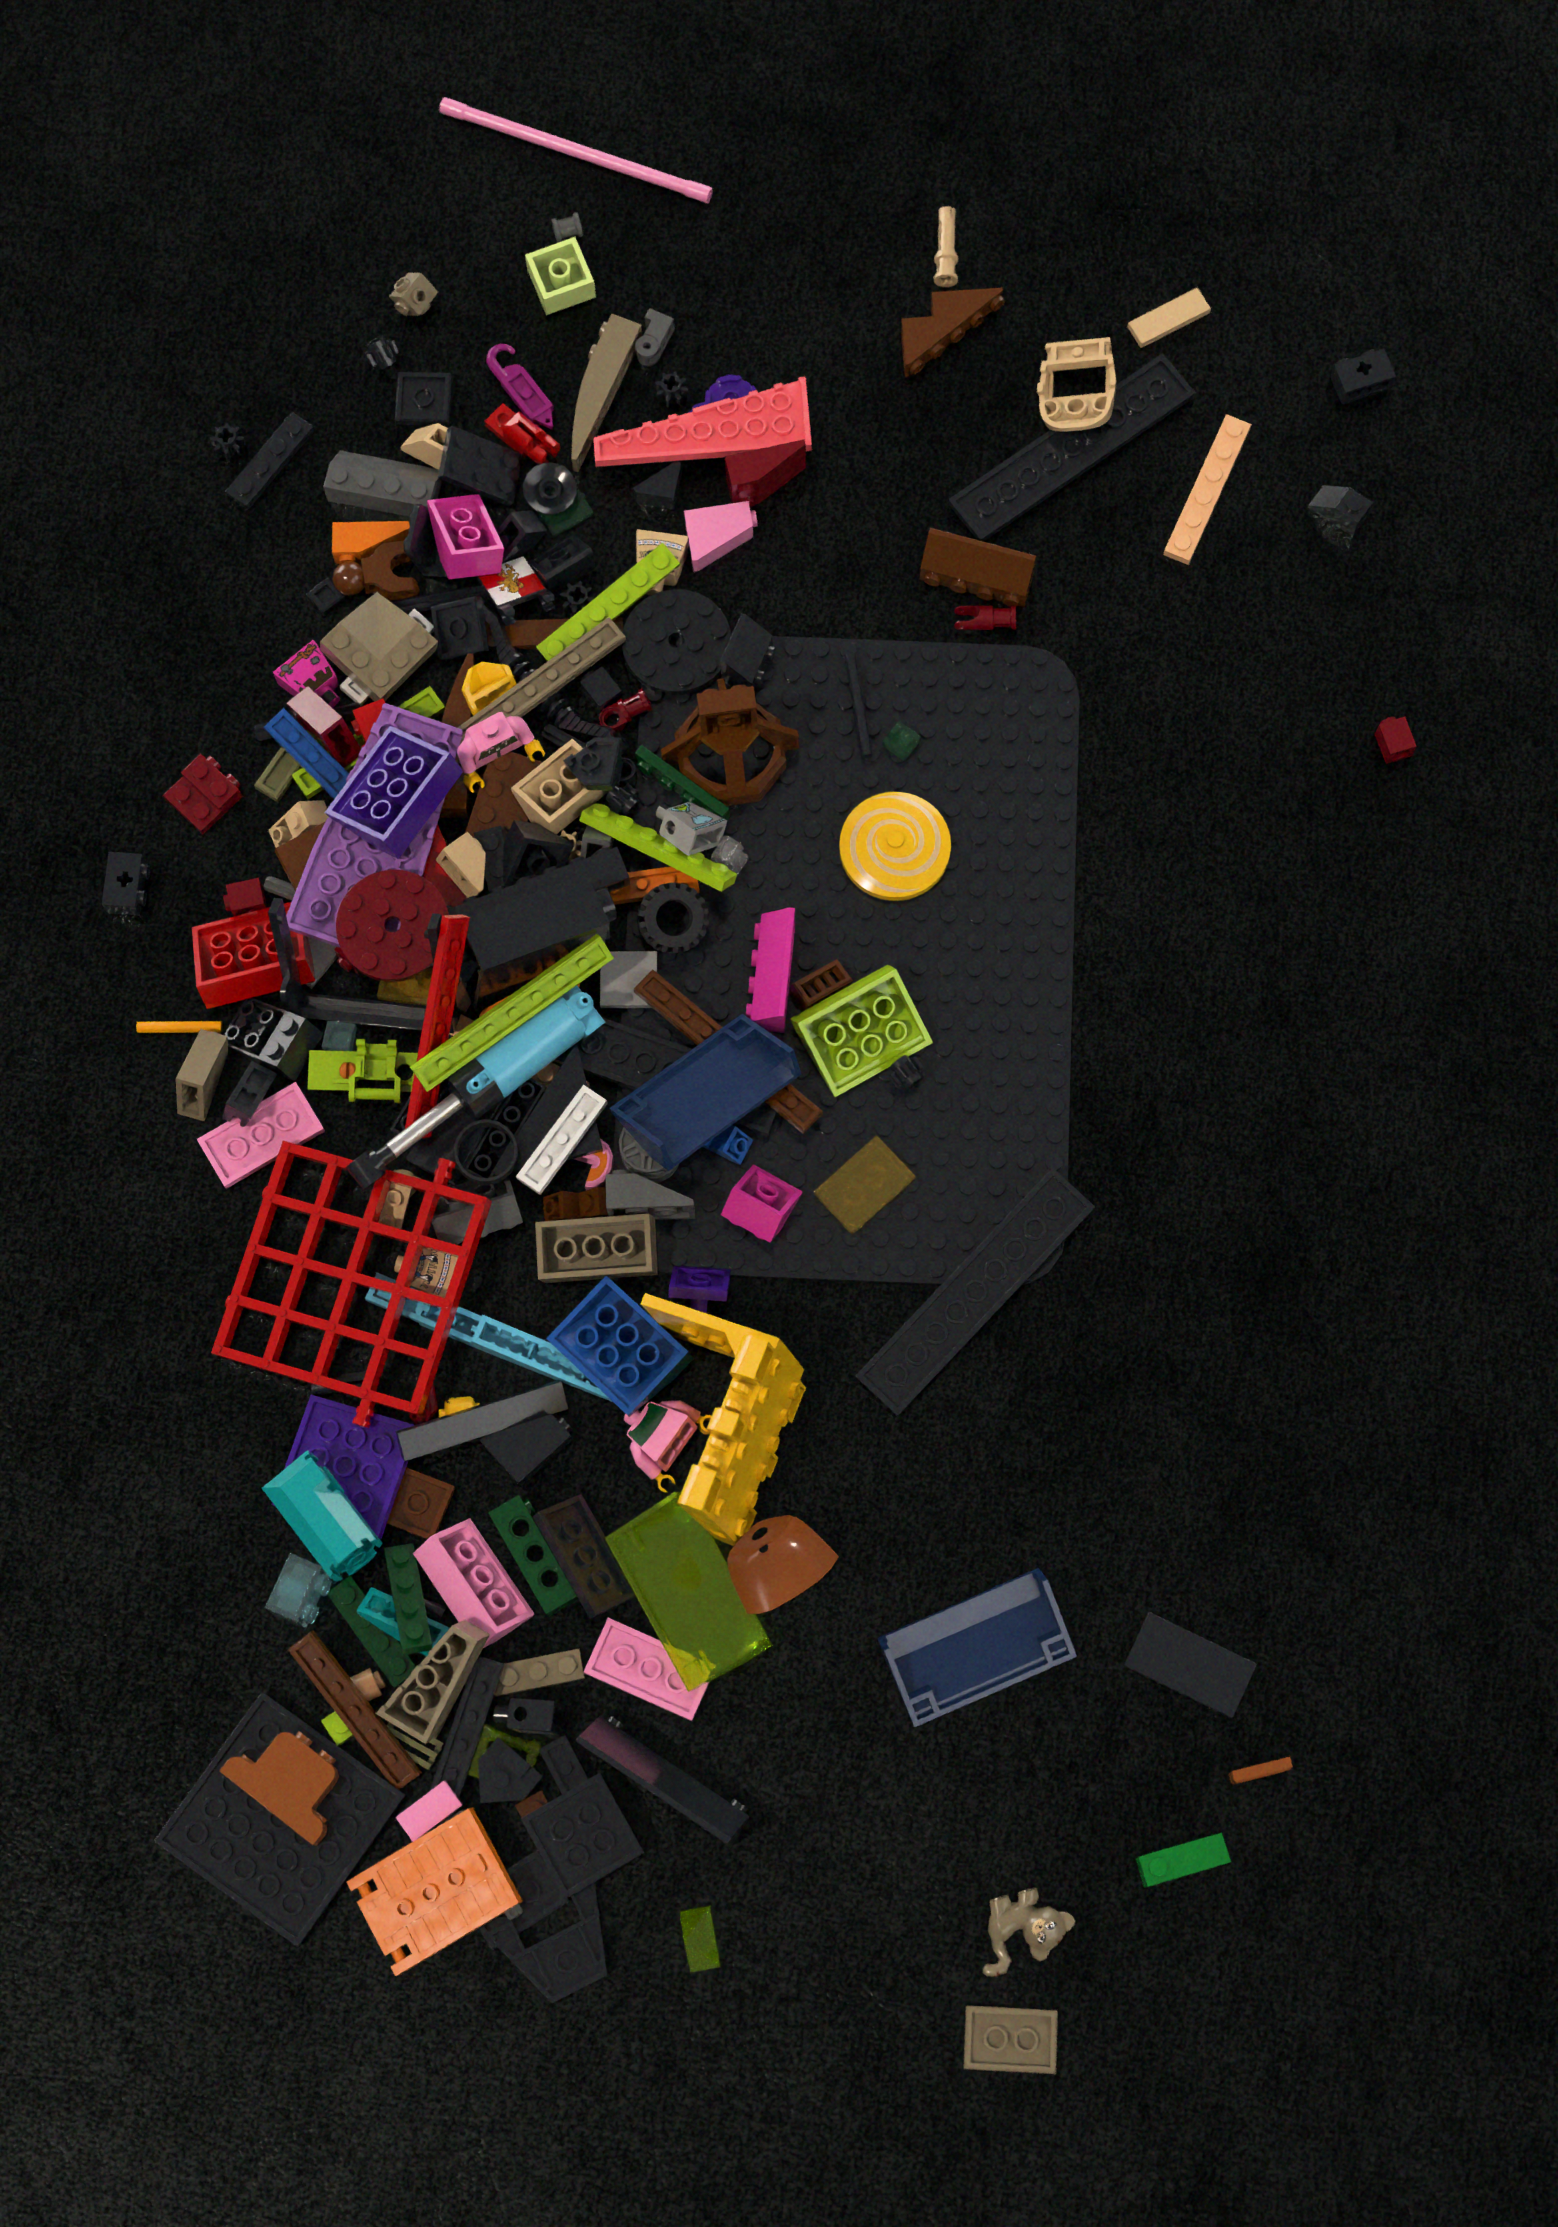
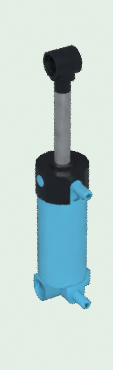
M576 985L443 1080L450 1093L448 1097L376 1152L372 1149L370 1151L367 1150L345 1168L362 1190H365L386 1173L387 1164L460 1108L474 1121H478L487 1111L503 1102L504 1098L579 1040L585 1039L605 1023L604 1019L594 1008L591 996L582 992Z

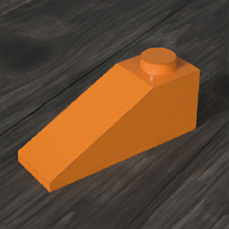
M409 521L333 522L332 554L335 563L340 564L345 561L361 563L362 558L373 555L375 549L382 543L404 541L408 536Z

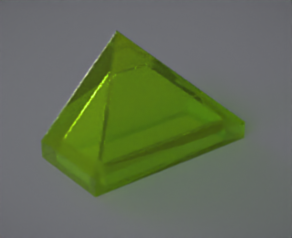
M710 1906L680 1911L690 1972L720 1967Z

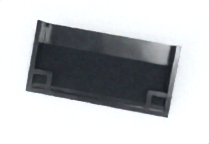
M610 1715L607 1719L599 1716L579 1735L576 1742L582 1749L590 1751L702 1826L703 1829L723 1841L729 1848H731L750 1818L745 1814L748 1809L735 1799H732L729 1803L622 1731L621 1729L624 1725Z

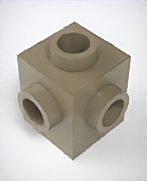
M408 273L394 285L395 290L389 297L396 303L395 308L403 315L419 316L429 309L430 302L438 291L422 273Z

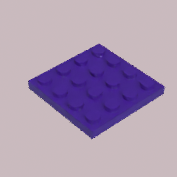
M310 1395L285 1468L307 1450L313 1453L319 1459L316 1462L318 1467L320 1465L322 1467L325 1466L344 1489V1494L347 1495L348 1499L378 1538L382 1539L409 1461L402 1460L395 1431L414 1425L374 1413L370 1419V1428H365L352 1423L353 1418H356L357 1408Z

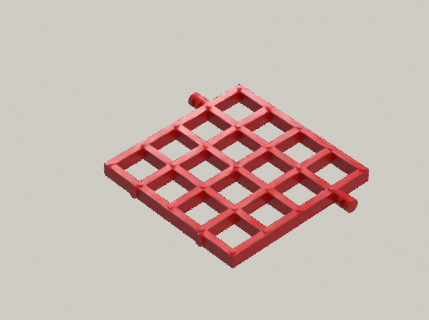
M282 1141L268 1186L264 1188L262 1193L263 1201L233 1290L226 1299V1310L211 1353L222 1358L360 1398V1405L356 1409L357 1415L356 1418H353L352 1423L365 1428H370V1419L375 1412L373 1411L375 1403L422 1417L492 1201L484 1196L448 1187L447 1184L452 1178L453 1174L451 1172L452 1169H455L456 1163L439 1158L433 1182L390 1170L385 1171L386 1173L375 1181L364 1217H356L329 1209L342 1169L348 1171L345 1167L354 1160ZM294 1156L327 1165L315 1204L281 1195ZM391 1183L425 1192L412 1232L378 1223ZM440 1197L475 1206L462 1246L427 1237ZM277 1206L310 1215L297 1255L264 1246ZM325 1220L359 1229L346 1269L312 1260ZM374 1234L408 1243L396 1283L361 1274ZM423 1248L458 1257L445 1298L410 1288ZM260 1257L293 1266L280 1307L247 1297ZM308 1271L342 1280L329 1321L295 1311ZM357 1285L391 1294L378 1335L344 1325ZM406 1299L441 1309L428 1350L393 1340ZM243 1308L276 1317L263 1358L230 1349ZM291 1322L325 1331L312 1373L278 1363ZM340 1336L374 1346L361 1387L327 1377ZM389 1350L424 1360L411 1402L376 1392Z

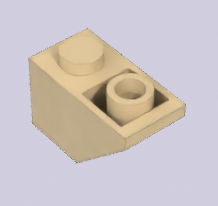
M436 423L416 429L403 443L401 450L439 470L448 428Z
M324 800L298 801L268 830L275 847L325 822L329 816L325 814L327 806Z

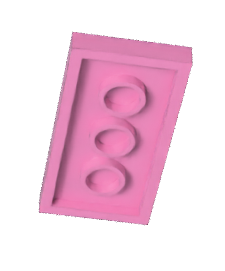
M294 1082L263 1100L245 1127H241V1120L238 1117H234L230 1122L227 1121L198 1138L197 1141L227 1189L275 1161L282 1141L302 1145L325 1132L299 1086Z
M608 1618L584 1673L693 1721L716 1665Z

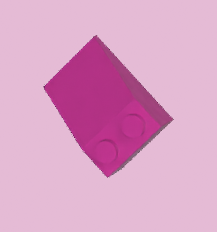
M479 494L427 500L440 561L448 579L501 573L504 547Z

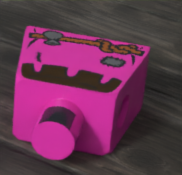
M314 640L273 672L277 683L294 697L308 686L332 708L340 700L333 691L339 685L336 674Z

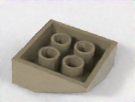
M376 592L340 621L320 641V651L375 702L382 698L386 701L437 650L438 641L416 620Z

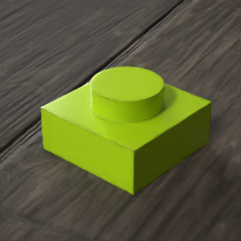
M336 1712L321 1720L337 1746H340L354 1736Z

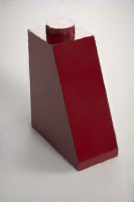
M307 686L287 702L297 721L343 768L358 758L361 748L344 719L310 687Z

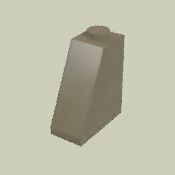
M200 1029L176 1077L178 1114L205 1121L228 1056V1036Z

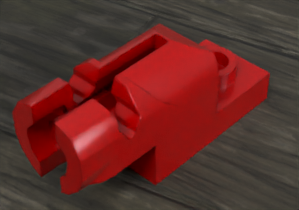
M504 403L485 420V426L514 451L523 454V458L529 456L538 464L549 463L546 459L547 453L555 458L560 450V444L547 435L544 430L531 422L520 411L515 414Z

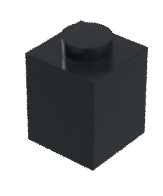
M603 667L596 671H589L580 681L583 695L599 715L603 709L618 702L619 699H623L621 689Z

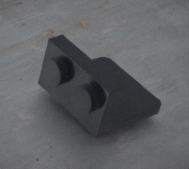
M415 504L414 510L409 517L410 527L408 536L404 539V551L424 576L447 577L440 561L429 512L422 504Z

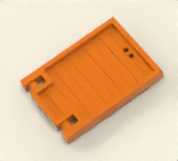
M468 1808L347 1881L351 1891L358 1889L362 1899L357 1901L384 1955L392 1954L396 1964L391 1966V1969L395 1976L411 1969L523 1902L473 1808ZM372 1880H374L378 1888L374 1892L368 1884ZM406 1944L412 1953L408 1957H406L402 1949Z

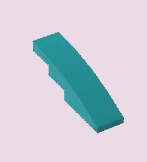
M371 1587L358 1607L357 1613L400 1641L392 1596ZM427 1618L433 1648L450 1627ZM424 1651L419 1653L427 1657L430 1651Z

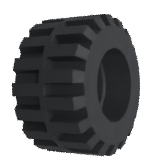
M666 883L651 889L643 897L638 907L637 923L640 934H642L648 944L658 951L680 953L690 950L705 936L706 928L709 926L708 907L706 908L703 897L694 888H690L683 883ZM669 901L683 904L689 913L687 928L676 935L664 933L656 921L658 909Z

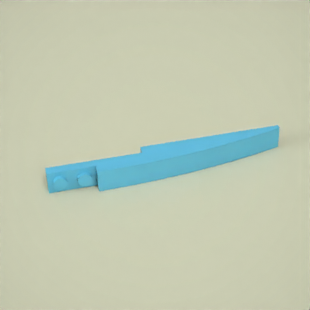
M376 1273L375 1275L377 1279L396 1283V1280ZM369 1289L365 1300L387 1309L391 1294ZM406 1299L401 1316L416 1321L419 1325L434 1331L441 1309ZM458 1306L448 1337L612 1401L551 1343L485 1315L480 1316Z

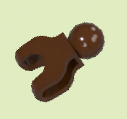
M404 541L382 543L375 549L373 555L361 559V565L354 561H345L340 563L333 573L334 586L344 595H356L364 588L366 594L378 592L389 601L414 597L420 594L419 584L414 578L398 577L392 572L395 566L408 563L411 560L404 551Z

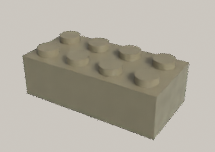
M650 1214L535 1222L538 1280L544 1283L603 1279L605 1276L609 1278L658 1275L655 1218Z

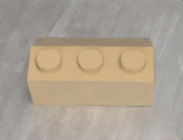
M573 739L511 788L512 793L530 822L539 824L555 834H558L579 817L583 810L592 806L609 792L586 790L565 766L564 759L571 754H577L583 749Z

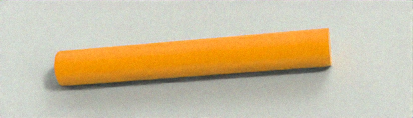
M222 1021L137 1022L136 1028L137 1033H199L200 1029L222 1032L223 1024Z

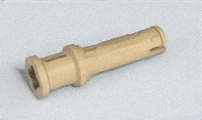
M948 206L939 209V250L934 258V262L937 265L934 282L941 287H951L958 281V276L955 274L958 256L954 252L956 210Z

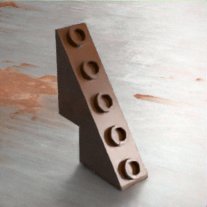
M1003 288L932 292L931 317L902 318L901 336L905 377H909L911 374H918L924 368L925 363L932 358H938L950 343L958 342L969 328L980 325L988 313L992 310L995 312L1000 309L1005 302V299L1002 297Z

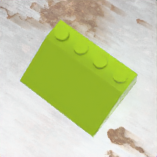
M889 965L878 969L790 1018L802 1044L834 1097L889 1068L900 1057L904 1055L910 1056L933 1043L897 970Z

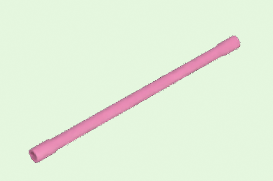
M446 97L442 99L440 104V113L457 119L468 120L683 193L687 197L708 203L711 198L712 188L703 184L686 181L468 107L466 104Z

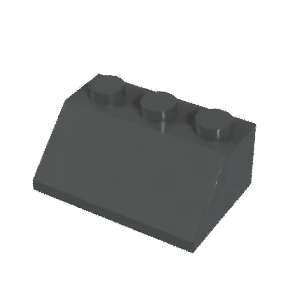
M509 1176L503 1181L491 1185L476 1184L468 1179L458 1181L456 1185H447L451 1188L487 1197L492 1201L480 1238L487 1236L491 1232L511 1229L517 1224L523 1223ZM440 1197L432 1219L437 1239L455 1245L460 1244L464 1240L475 1206Z

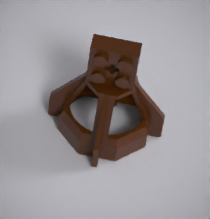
M724 678L717 679L718 689H707L697 694L698 705L675 732V741L661 749L662 760L670 766H679L681 774L725 806L759 802L785 771V751L799 748L798 730L782 726L779 718L757 704L754 686L736 685L726 690ZM757 736H761L774 745L773 755L766 768L758 776L745 782L742 752L748 749ZM700 744H705L719 755H723L726 785L706 779L690 763L688 757Z

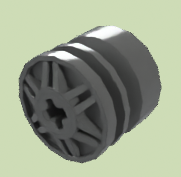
M625 1128L622 1129L619 1138L622 1163L630 1174L635 1173L650 1181L660 1183L670 1178L678 1169L679 1164L669 1171L648 1155Z

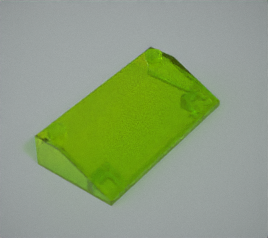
M674 1492L607 1536L605 1540L687 1691L691 1692L749 1661L771 1647L772 1644L757 1616L746 1613L731 1580L728 1564L712 1535L677 1504L681 1492Z

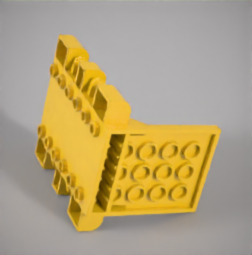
M645 1293L641 1305L672 1337L735 1358L729 1372L733 1379L721 1408L714 1409L707 1427L710 1436L699 1464L692 1465L677 1502L682 1509L714 1538L734 1546L752 1527L757 1514L753 1509L758 1498L757 1488L760 1481H764L766 1477L771 1478L778 1460L775 1452L779 1445V1432L781 1427H785L788 1422H793L806 1389L800 1381L804 1368L780 1338Z

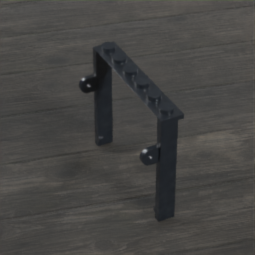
M273 899L268 916L283 977L280 999L282 1002H288L291 1013L308 1019L422 1030L426 1005L303 993L283 899ZM435 913L432 914L427 930L424 933V937L429 939L433 964L442 919L441 914ZM456 999L450 1033L453 1034L461 1016V1010L457 1007Z

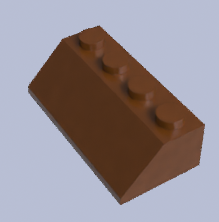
M930 528L920 568V580L931 586L942 585L950 587L951 590L957 593L968 592L976 594L984 600H999L1010 607L1012 605L1025 607L1033 580L1036 556Z

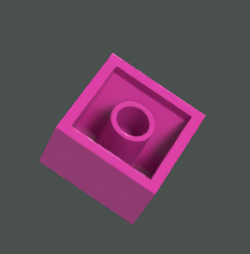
M753 1164L732 1188L721 1216L727 1218L732 1224L752 1232L759 1239L771 1243L781 1231L803 1192Z

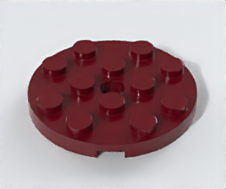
M405 870L379 871L361 879L343 898L336 918L338 943L348 961L362 974L385 982L406 981L417 977L418 974L434 965L429 939L424 937V933L427 930L433 913L441 914L442 916L449 915V911L440 892L422 876ZM397 918L401 922L400 929L396 932L387 931L385 924L389 920Z

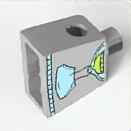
M689 802L674 807L667 803H662L656 811V817L663 820L659 831L660 835L689 856L721 844L727 820Z

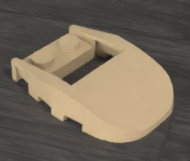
M1110 337L1046 343L1047 361H1042L1040 383H1037L1040 413L1046 426L1053 431L1066 432L1092 429L1105 424L1112 415L1117 383ZM1106 367L1105 393L1053 398L1054 371Z

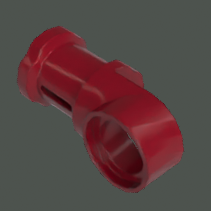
M641 688L637 694L625 700L619 699L618 702L603 709L599 716V722L602 726L621 732L626 724L632 721V717L645 711L651 712L653 707L645 691ZM618 714V723L614 726H608L606 724L608 716Z

